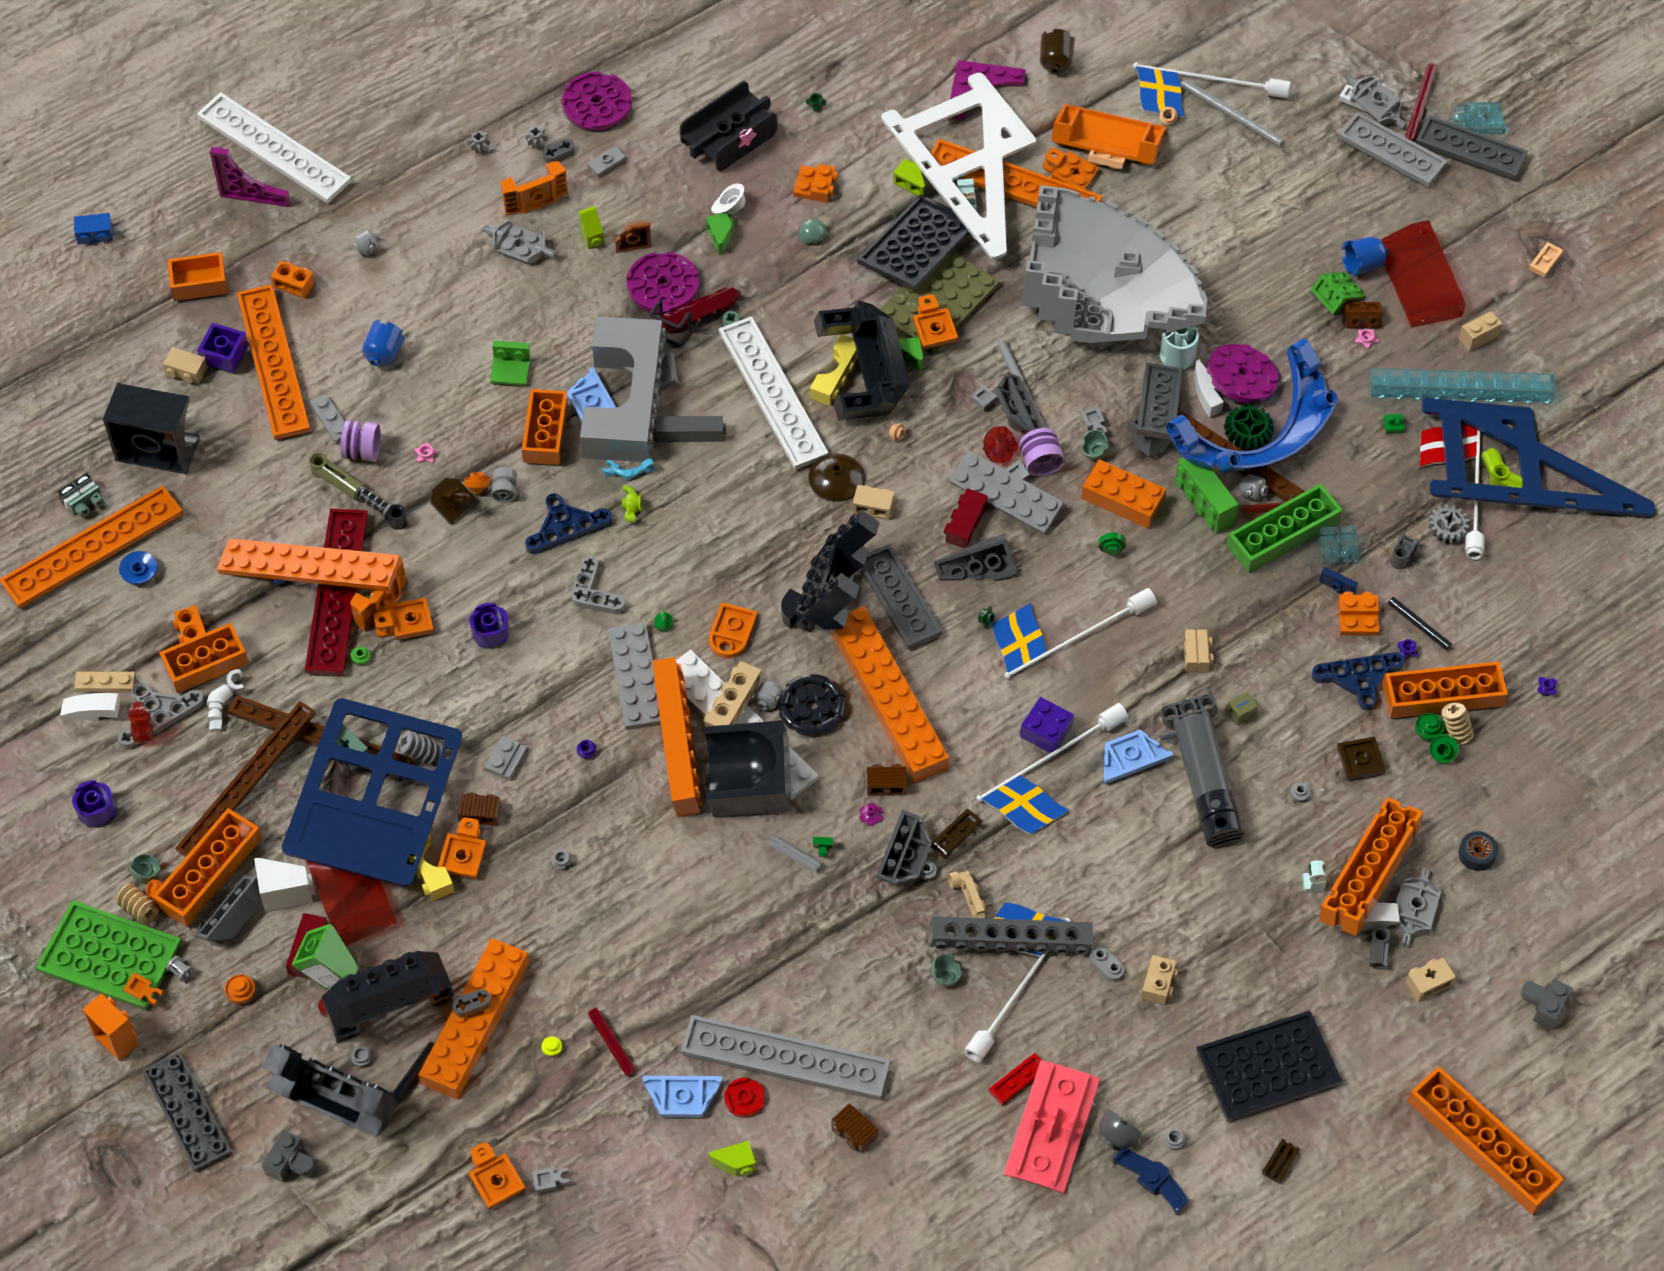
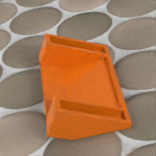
M1064 104L1054 122L1051 142H1055L1060 146L1069 145L1139 161L1144 165H1154L1166 126Z

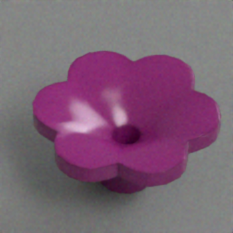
M869 803L867 806L860 808L859 819L861 822H866L868 826H873L875 823L882 821L883 810L874 803Z

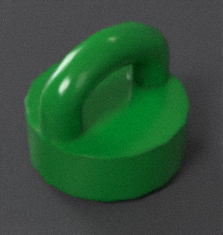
M662 610L654 619L655 628L661 632L669 631L673 627V617Z

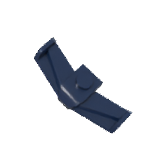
M1123 1148L1113 1158L1115 1165L1118 1164L1140 1175L1137 1178V1182L1152 1195L1158 1190L1176 1215L1190 1201L1170 1175L1169 1168L1159 1161L1153 1162L1127 1148Z

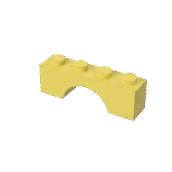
M843 334L839 336L833 347V358L839 363L838 368L828 374H818L810 387V399L828 406L831 405L833 400L838 398L839 389L846 384L847 375L852 373L855 361L858 359L854 339Z
M429 834L416 876L418 880L422 879L424 883L421 885L426 896L429 895L431 900L434 901L454 893V888L445 867L432 866L423 858L426 850L432 845ZM409 856L410 863H414L416 856Z

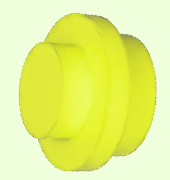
M554 1036L545 1038L541 1045L542 1051L550 1057L558 1055L562 1050L560 1039Z

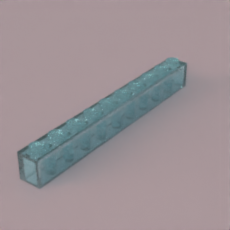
M1370 368L1368 375L1369 397L1437 398L1468 401L1553 403L1556 393L1554 374Z

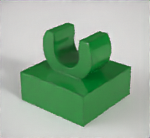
M1403 414L1384 415L1385 434L1404 433Z
M813 837V847H819V857H826L827 848H833V837Z

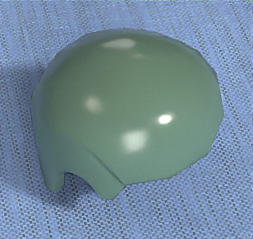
M808 219L803 222L798 232L799 240L805 245L808 243L817 245L824 241L827 235L824 223L816 219Z
M1091 430L1083 436L1084 442L1081 447L1087 458L1091 460L1102 459L1109 452L1110 443L1104 432Z
M142 853L136 855L130 862V873L138 882L148 883L150 880L156 879L161 870L159 860L150 854Z
M941 954L936 956L931 967L932 978L940 986H953L961 978V965L955 962L952 955Z

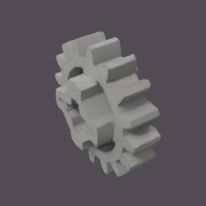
M1445 504L1444 509L1438 506L1437 511L1433 510L1429 516L1428 528L1431 529L1430 534H1436L1435 539L1443 538V543L1446 540L1453 543V539L1459 542L1461 537L1465 538L1466 532L1469 530L1470 520L1466 519L1467 513L1462 514V509L1456 510L1455 505L1449 508Z

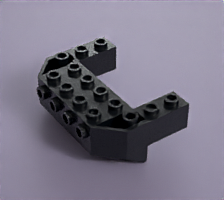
M857 301L852 308L819 311L814 319L817 337L852 333L866 392L840 394L834 403L837 419L847 420L890 415L910 386L893 318L873 304L864 301Z
M861 510L858 514H853L846 524H841L834 534L831 533L827 537L821 550L810 562L811 568L807 572V580L801 588L803 592L797 600L796 612L823 630L842 629L845 627L849 614L845 607L856 599L860 587L853 582L855 573L865 564L869 550L864 545L876 536L880 522Z
M415 951L407 952L394 960H386L378 966L367 967L357 974L346 975L343 979L338 980L322 996V1000L335 1040L339 1043L355 1037L356 1033L361 1031L359 1024L427 998H429L430 1003L434 1007L452 1000L454 992L439 953Z
M280 1043L279 1047L272 1044L262 1065V1068L273 1073L266 1089L375 1137H378L387 1128L399 1102L393 1098V1093L376 1084L364 1082L362 1085L363 1081L347 1073L344 1077L345 1073L329 1065L325 1069V1064L313 1058H309L307 1061L302 1058L303 1054ZM320 1074L319 1080L315 1081V1076ZM338 1082L337 1088L333 1089V1084ZM353 1090H356L355 1097H351Z

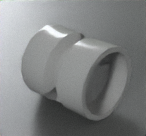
M507 467L495 469L492 478V498L499 502L513 501L516 497L517 472Z

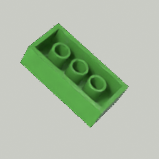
M1184 457L1178 459L1175 483L1178 488L1184 491L1187 500L1193 503L1196 512L1205 519L1207 527L1212 529L1215 534H1218L1235 525L1238 503L1213 470L1193 464Z

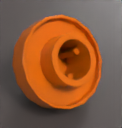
M474 472L464 478V486L469 487V490H473V493H483L487 487L492 485L491 477L485 476L483 472Z
M243 974L235 975L225 985L226 996L232 1003L245 1004L254 997L255 984L249 976Z

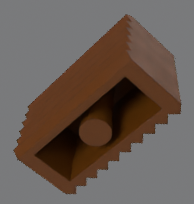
M874 764L871 767H867V795H907L906 766L893 764L888 767H882L880 764Z
M474 792L462 793L457 814L458 821L460 822L462 818L466 817L478 820L479 824L498 826L502 807L501 798L493 794L484 796Z
M850 1103L831 1119L832 1131L839 1137L842 1135L847 1140L848 1146L853 1150L857 1149L862 1153L878 1138L879 1129Z

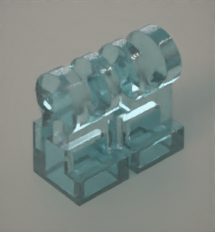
M1356 525L1339 526L1338 533L1337 527L1319 528L1317 538L1323 563H1329V556L1332 557L1334 563L1339 561L1338 547L1341 549L1340 554L1343 562H1348V555L1351 556L1352 562L1358 561L1359 548L1357 545Z

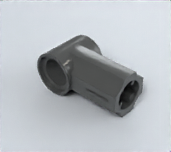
M1384 926L1376 927L1370 939L1369 966L1378 970L1387 968L1390 931ZM1376 936H1382L1385 940L1380 941Z

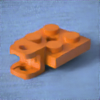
M1053 147L1045 155V161L1042 164L1043 169L1052 174L1051 178L1085 190L1099 171L1098 166L1073 152L1068 151L1066 154ZM1077 171L1079 174L1073 175L1072 173Z
M932 294L919 297V315L913 316V323L923 350L958 342V335L948 308L939 310L937 299ZM933 326L940 328L938 331H932Z
M426 597L389 604V610L380 611L373 615L377 637L383 638L394 636L395 634L396 640L434 633ZM409 616L416 618L412 622L407 621Z
M464 817L459 823L457 835L447 833L438 867H445L448 874L477 879L487 845L485 840L479 839L481 831L478 820ZM462 853H465V856H466L467 858H466V859H463V860H459V858L457 857V855H461Z
M486 1142L471 1149L472 1161L476 1169L469 1172V1177L488 1210L526 1190L506 1153L496 1158L491 1146ZM493 1178H502L501 1185H493Z

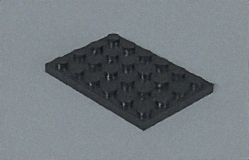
M920 194L857 258V264L916 291L971 233L953 212L952 208Z
M1310 1010L1196 1047V1052L1227 1122L1342 1085V1079Z

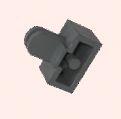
M1555 978L1549 989L1528 981L1523 985L1521 998L1536 1006L1535 1010L1537 1011L1533 1021L1552 1030L1573 987Z
M282 1130L263 1161L262 1167L266 1175L284 1182L289 1172H295L301 1176L308 1177L314 1172L315 1164L312 1157L302 1153L304 1149L302 1139Z

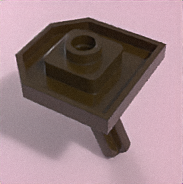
M445 478L431 490V505L449 524L477 501L459 479Z

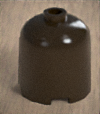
M1053 29V32L1049 33L1045 31L1041 35L1040 64L1042 67L1054 74L1066 71L1072 64L1075 37L1070 36V32L1063 29Z

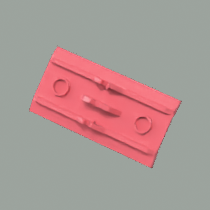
M1040 1061L1006 1165L1005 1176L1028 1181L1064 1194L1100 1078L1052 1062Z

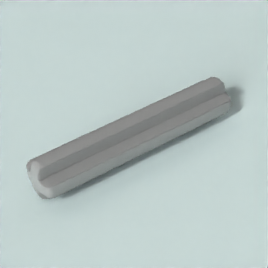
M773 835L769 840L771 847L815 873L820 870L822 864L820 861L778 836Z

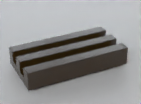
M1283 1138L1261 1173L1278 1184L1281 1183L1300 1152L1299 1147H1293L1292 1143H1286V1140ZM1282 1147L1286 1148L1283 1154L1281 1155L1280 1159L1278 1160L1277 1164L1275 1165L1274 1169L1272 1170V1172L1269 1173L1268 1170L1272 1166ZM1289 1151L1293 1152L1279 1177H1276L1275 1174Z

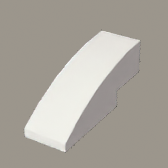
M1197 360L1195 366L1196 392L1204 411L1211 418L1222 412L1223 400L1218 395L1219 391L1211 383L1212 378L1210 374H1207L1206 367L1200 360Z
M93 693L66 698L63 700L60 717L98 721L100 717L117 718L120 706L119 695L117 693Z
M1376 903L1368 918L1364 919L1361 931L1375 929L1378 926L1385 927L1401 923L1398 904ZM1336 924L1338 930L1342 932V926Z

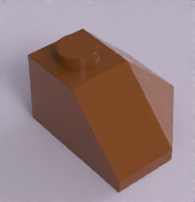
M648 220L629 222L615 239L616 253L650 248V223Z

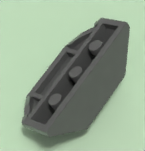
M1007 372L996 386L995 391L1001 403V409L1008 419V425L1013 430L1024 433L1043 428L1020 377Z
M905 810L901 811L875 878L893 885L919 878L932 844L921 816Z
M244 875L240 878V881L225 891L202 919L195 936L206 941L233 939L240 932L243 925L251 919L257 909L258 879Z

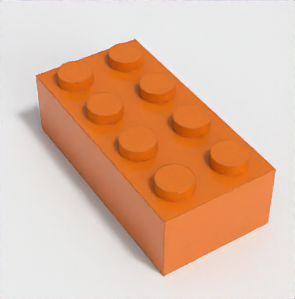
M530 389L522 444L523 463L560 465L569 405L567 391Z
M1099 459L1082 486L1081 499L1149 529L1165 501L1166 488Z
M232 623L159 652L163 666L177 694L249 664L246 651Z

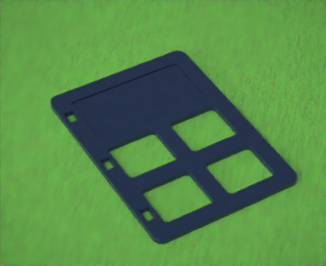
M344 698L335 700L282 843V852L287 856L402 887L412 885L462 741V732L457 728ZM347 715L388 726L379 754L373 755L336 744ZM403 730H410L445 741L435 770L393 760V755ZM446 749L453 750L450 759L444 757ZM330 760H336L372 771L362 800L347 798L319 789ZM391 775L429 786L420 815L414 816L377 805L386 776ZM428 802L434 803L432 812L425 810ZM410 855L416 856L413 866L407 864Z

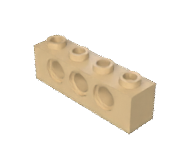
M742 661L739 662L737 667H733L730 674L731 678L723 684L721 695L715 698L711 712H707L704 717L705 727L737 723L761 681V669Z

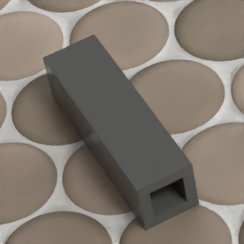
M656 416V442H723V434H727V424L723 423V416Z

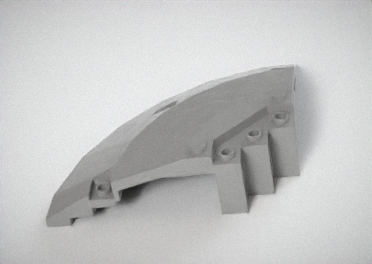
M1040 186L1030 259L1027 260L1022 306L1039 308L1038 319L1056 321L1054 333L1072 335V341L1081 343L1146 339L1148 327L1166 329V333L1205 323L1207 297L1205 292L1202 291V283L1197 277L1198 272L1195 267L1187 263L1186 256L1180 254V249L1174 242L1169 243L1166 241V236L1157 229L1152 230L1148 226L1149 223L1139 217L1135 219L1129 216L1130 212L1128 211L1123 213L1118 210L1117 205L1106 201L1105 204L1098 202L1096 197L1090 196L1088 199L1080 196V192L1070 189Z

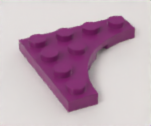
M958 60L950 99L973 90L968 84V77L976 73H982L993 87H1023L1026 69ZM967 111L951 118L964 120Z
M211 147L210 156L220 197L289 207L290 197L287 190L268 186L249 176L235 163L229 149Z

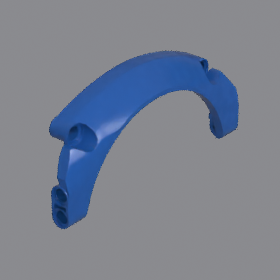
M1301 339L1287 349L1293 380L1292 404L1284 427L1273 441L1257 450H1229L1211 443L1195 431L1194 426H1191L1185 416L1179 415L1167 423L1166 430L1181 455L1187 461L1207 469L1217 464L1220 471L1227 473L1271 465L1293 455L1308 444L1324 426L1338 403L1336 392L1326 390L1323 374L1318 370L1321 362L1310 342L1306 339Z

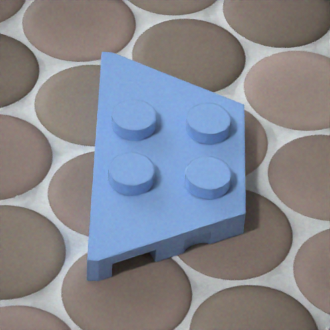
M591 367L589 373L584 378L581 377L576 385L567 391L568 399L581 423L584 407L616 408L594 367Z
M1142 730L1106 742L1104 747V784L1173 759V753L1170 750L1167 752L1160 747V743L1149 738Z
M722 1076L642 1077L643 1083L660 1117L702 1118L722 1083Z

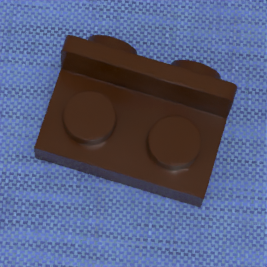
M1345 302L1346 328L1382 327L1383 309L1381 302Z

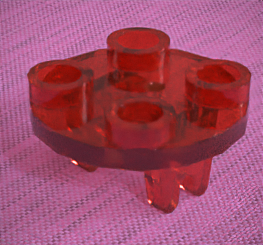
M1005 426L993 427L984 437L982 450H984L986 456L992 462L1006 463L1018 449V443L1013 433Z

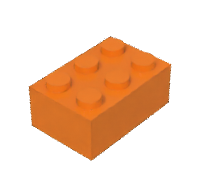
M222 252L167 259L170 288L174 301L228 294Z
M101 993L82 1010L93 1036L120 1062L138 1046L136 1041L137 1035L132 1030L134 1027L129 1021V1015L124 1010L119 1011L114 1000L111 997L106 998Z

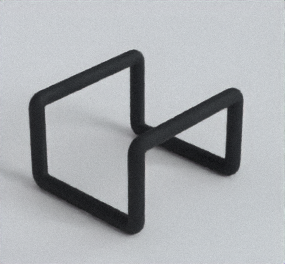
M658 300L649 314L650 317L662 320L663 323L677 329L682 328L688 319V332L680 343L665 337L667 342L681 347L692 332L691 313L688 312L679 325L662 318V300ZM658 307H659L660 317L654 315V313H655V311L657 310Z

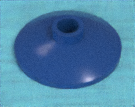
M136 551L126 555L119 564L120 576L130 584L146 583L154 577L157 571L155 558L144 551Z

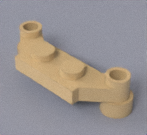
M969 871L948 873V882L951 889L961 887L972 917L985 918V903L983 900H980L978 885L973 882ZM968 933L970 937H976L973 933Z

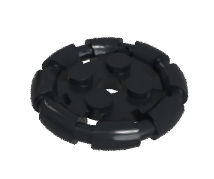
M810 674L807 677L799 676L792 679L786 684L785 690H781L782 695L777 704V708L780 709L779 716L789 729L792 728L796 730V733L804 736H815V734L820 733L824 735L833 731L839 726L840 720L844 719L847 712V701L844 699L846 695L840 685L835 681L831 682L828 680V677L819 674ZM811 684L812 687L805 688L804 685ZM792 692L795 693V698L790 695ZM815 703L817 708L809 709L807 705ZM830 714V715H832V716H834V717H833V718H828L827 716ZM801 719L803 723L799 724L797 721Z

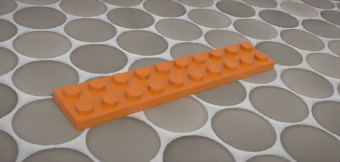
M938 139L930 154L940 166H945L976 151ZM1002 161L1005 197L1037 207L1040 186L1043 185L1080 192V196L1088 199L1090 196L1096 197L1098 202L1102 200V195ZM925 163L926 169L931 168L928 163ZM978 169L957 178V180L973 178L974 186L986 190L984 169Z
M272 284L237 292L274 440L311 432Z
M162 485L0 578V583L17 607L21 609L184 515L183 511Z
M229 538L216 570L219 574L390 591L402 559L400 555Z

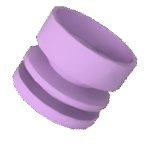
M346 420L341 435L342 457L349 459L351 456L353 460H356L359 453H361L363 461L375 462L380 450V424L366 422L362 430L360 421H355L354 423L352 420Z
M1049 428L1035 429L1020 439L1019 447L1030 475L1038 477L1050 475L1061 469L1064 465L1065 459L1054 430Z

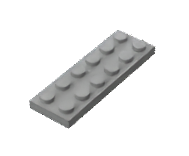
M1359 112L1351 118L1338 135L1340 140L1426 187L1430 186L1447 165L1446 159Z
M969 450L949 480L952 485L963 491H966L968 488L988 495L987 504L1043 535L1047 533L1064 506L1063 501Z
M646 622L608 628L625 730L661 725Z

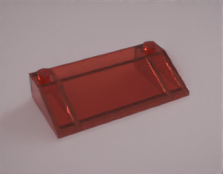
M1429 220L1412 223L1380 239L1388 250L1384 265L1411 328L1463 317L1466 303Z
M306 861L329 922L335 928L345 946L398 923L380 880Z

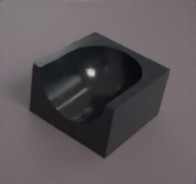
M117 383L103 417L115 461L187 475L200 441L199 434L184 432L185 418L190 402L189 396Z
M783 720L704 727L710 764V791L706 792V800L713 817L792 811L789 737Z

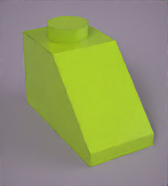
M904 158L893 172V184L916 196L920 194L925 196V184L921 170L915 162Z
M593 206L578 211L580 234L587 248L590 249L605 244L604 232L596 207Z
M749 1141L708 1152L711 1165L733 1176L745 1177L756 1171V1162Z

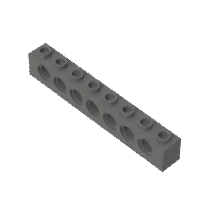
M932 916L930 922V947H936L937 949H946L948 947L958 950L975 948L979 951L996 949L1001 952L1007 950L1026 952L1029 950L1038 953L1056 951L1059 954L1067 952L1087 954L1091 952L1093 947V922ZM947 932H953L956 936H949ZM967 933H973L976 937H970ZM987 934H994L995 938H990ZM1008 934H1012V935H1014L1016 938H1015V939H1011V938H1009L1007 935H1008ZM1027 935H1033L1036 939H1030ZM1047 936H1053L1056 940H1050ZM1071 936L1075 938L1076 941H1071L1067 937Z

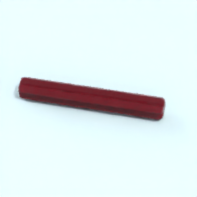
M598 1008L590 1010L588 1016L627 1077L635 1074V1067Z

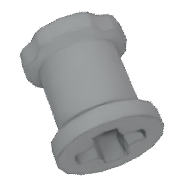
M174 956L166 966V970L173 972L180 982L186 981L193 973V968L184 964L179 956Z

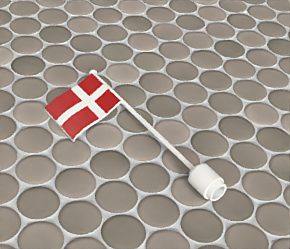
M1461 424L1464 461L1476 458L1475 483L1479 484L1481 431L1468 424ZM1442 427L1421 431L1419 468L1445 463ZM1474 501V529L1466 535L1465 553L1471 560H1478L1484 554L1485 536L1477 531L1478 501Z

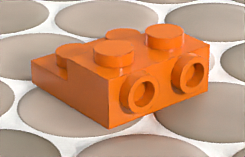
M818 164L817 168L801 165L793 197L828 203L829 196H833L834 193L833 183H836L838 179L836 167Z
M1344 592L1342 595H1339L1337 604L1340 635L1378 636V595H1373L1371 592H1363L1361 595H1354L1353 592Z

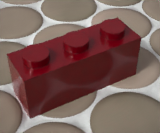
M968 488L964 495H960L958 500L959 506L957 509L954 508L951 514L952 520L950 524H946L944 534H946L945 542L961 548L968 547L987 507L988 495Z
M303 913L286 963L288 975L310 979L293 967L292 963L306 933L328 925L327 917Z

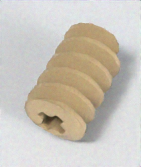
M1461 703L1446 705L1442 709V716L1448 734L1453 736L1458 744L1469 742L1473 738L1474 732L1466 707Z
M132 883L122 887L117 895L116 902L118 906L123 908L142 925L151 923L159 913L156 903L150 900L148 896H145L143 892H140L137 887L135 888Z

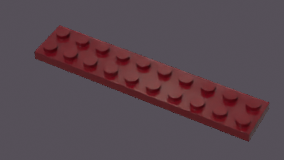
M330 508L324 548L363 551L368 511ZM318 584L304 669L305 674L344 676L353 618L350 602L357 592L356 587Z

